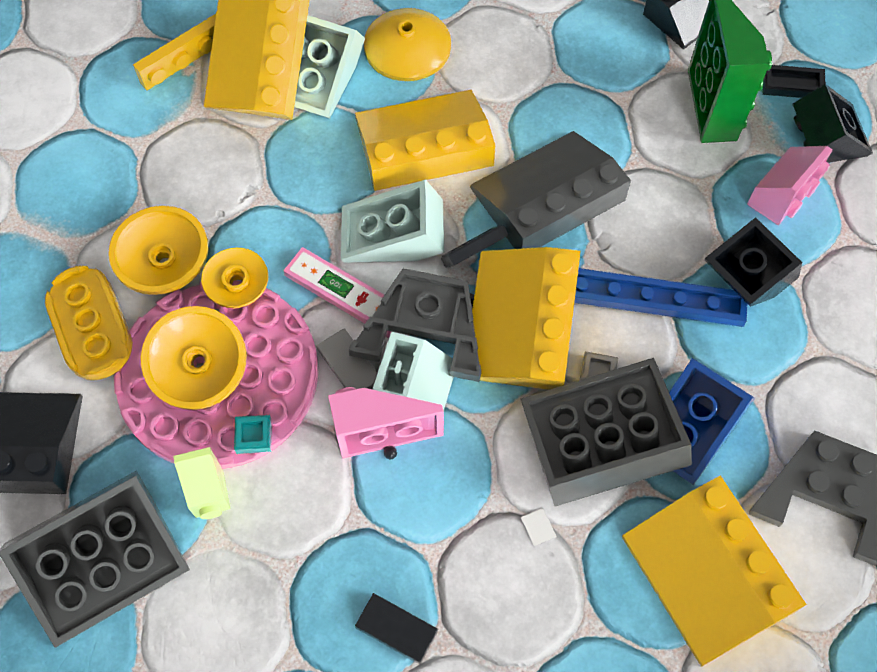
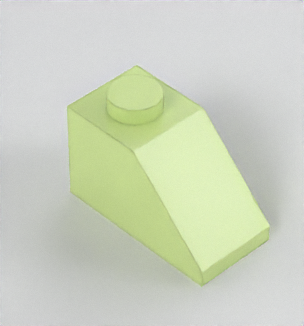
M210 447L173 456L188 508L195 518L211 519L220 516L222 511L231 509L223 469Z

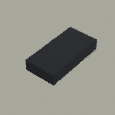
M772 65L771 69L766 71L763 79V95L803 98L826 84L825 69Z
M504 225L493 227L442 255L441 260L445 268L455 266L509 236Z
M375 593L372 594L355 624L356 629L420 665L438 633V628Z

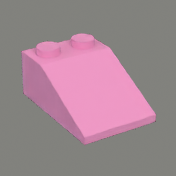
M354 387L339 389L335 394L328 395L342 458L382 450L388 446L396 447L444 436V411L441 404L368 388L356 389Z

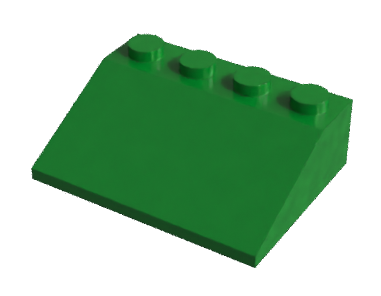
M709 0L687 69L701 143L738 141L742 129H745L747 126L749 112L755 107L756 95L763 88V79L766 71H769L772 66V54L770 50L766 49L764 36L732 0Z

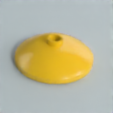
M400 8L382 14L371 23L364 37V51L369 64L381 75L398 81H416L433 75L444 66L451 52V37L446 25L432 13L416 8Z
M154 206L132 214L116 229L109 245V262L117 278L131 290L149 295L166 294L186 286L200 273L208 256V239L201 223L191 213L173 206ZM163 258H169L167 261L159 263Z
M202 306L183 307L163 316L147 334L141 351L143 376L152 392L164 402L187 410L208 408L226 399L240 383L247 360L245 342L235 324L224 314ZM200 356L204 357V364L201 367H194V360Z

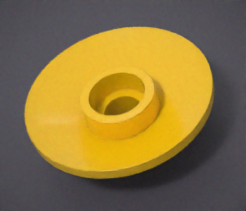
M238 247L228 248L215 254L206 263L201 277L202 287L207 297L219 306L226 308L244 307L256 301L265 291L268 283L267 266L264 260L252 250ZM242 280V283L238 285H232L234 281Z

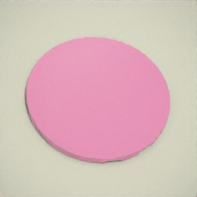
M236 280L232 283V285H238L242 283V281ZM199 282L200 285L184 290L178 289L164 296L156 302L157 305L148 311L143 318L139 317L129 330L133 342L132 352L126 364L114 374V390L117 395L120 413L135 437L155 455L174 463L173 456L210 447L222 469L247 464L270 453L236 454L234 450L235 417L270 415L272 419L271 451L281 445L297 429L306 416L316 392L319 367L314 340L303 317L295 308L281 299L277 293L266 288L263 294L253 303L240 308H226L212 302L205 294L202 282ZM189 306L219 309V312L227 316L240 331L247 353L245 371L236 389L220 403L199 410L177 408L158 398L146 383L141 368V351L145 338L151 328L166 314ZM197 357L194 360V367H197L199 363H204V357Z

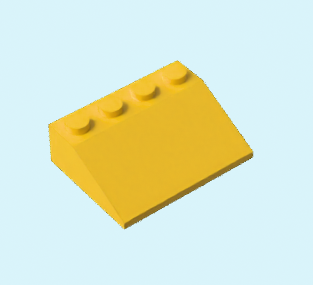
M218 0L203 107L292 120L310 0Z
M472 89L355 113L374 191L494 166L496 145L488 119Z
M552 247L481 251L472 308L474 332L478 346V359L481 366L480 381L547 390L564 385L581 251Z
M721 475L687 493L622 535V539L701 667L807 605Z

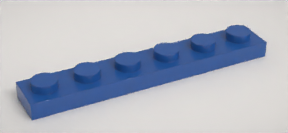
M578 268L574 303L744 327L747 322L748 304L731 289Z

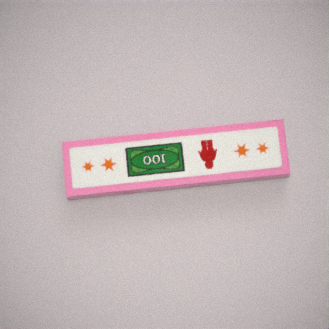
M303 247L283 270L287 278L363 323H366L369 317L373 316L384 297V294ZM387 331L386 337H390L391 331Z

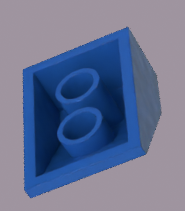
M692 358L669 394L691 442L692 465L674 470L673 472L694 485L735 429L755 397Z

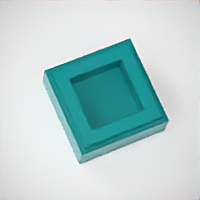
M271 416L235 417L234 450L236 454L271 452Z

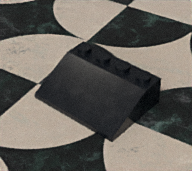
M0 392V493H67L83 397L81 394Z

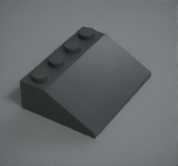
M572 131L471 184L470 188L497 226L504 225L509 234L506 238L513 248L522 249L542 247L624 202L631 180L612 156L575 131Z
M654 358L520 398L555 507L692 465L691 442Z
M137 471L4 543L0 548V557L55 648L190 570L158 507Z

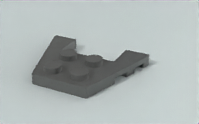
M403 268L382 298L378 309L363 326L364 329L357 340L354 339L350 345L349 356L379 362L387 331L456 344L449 376L480 382L481 366L478 359V346L474 332L468 281Z
M814 430L753 505L748 515L780 527L784 522L791 497L794 495L862 523L853 557L877 567V454Z

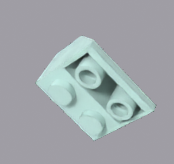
M391 331L372 390L441 404L444 411L454 378L449 376L453 358L424 339Z

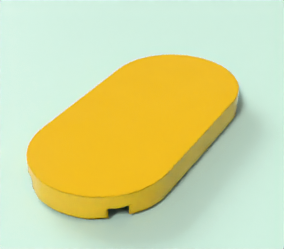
M75 266L61 272L52 281L53 286L50 292L48 290L46 292L45 306L67 366L81 378L100 380L110 377L126 364L133 346L130 331L113 288L106 276L98 269H89L88 266Z

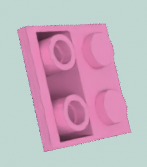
M828 146L790 147L755 187L747 205L778 226L786 216L793 218L803 204L801 201L805 197L809 198L819 186V180L830 167V164L826 161L833 149Z

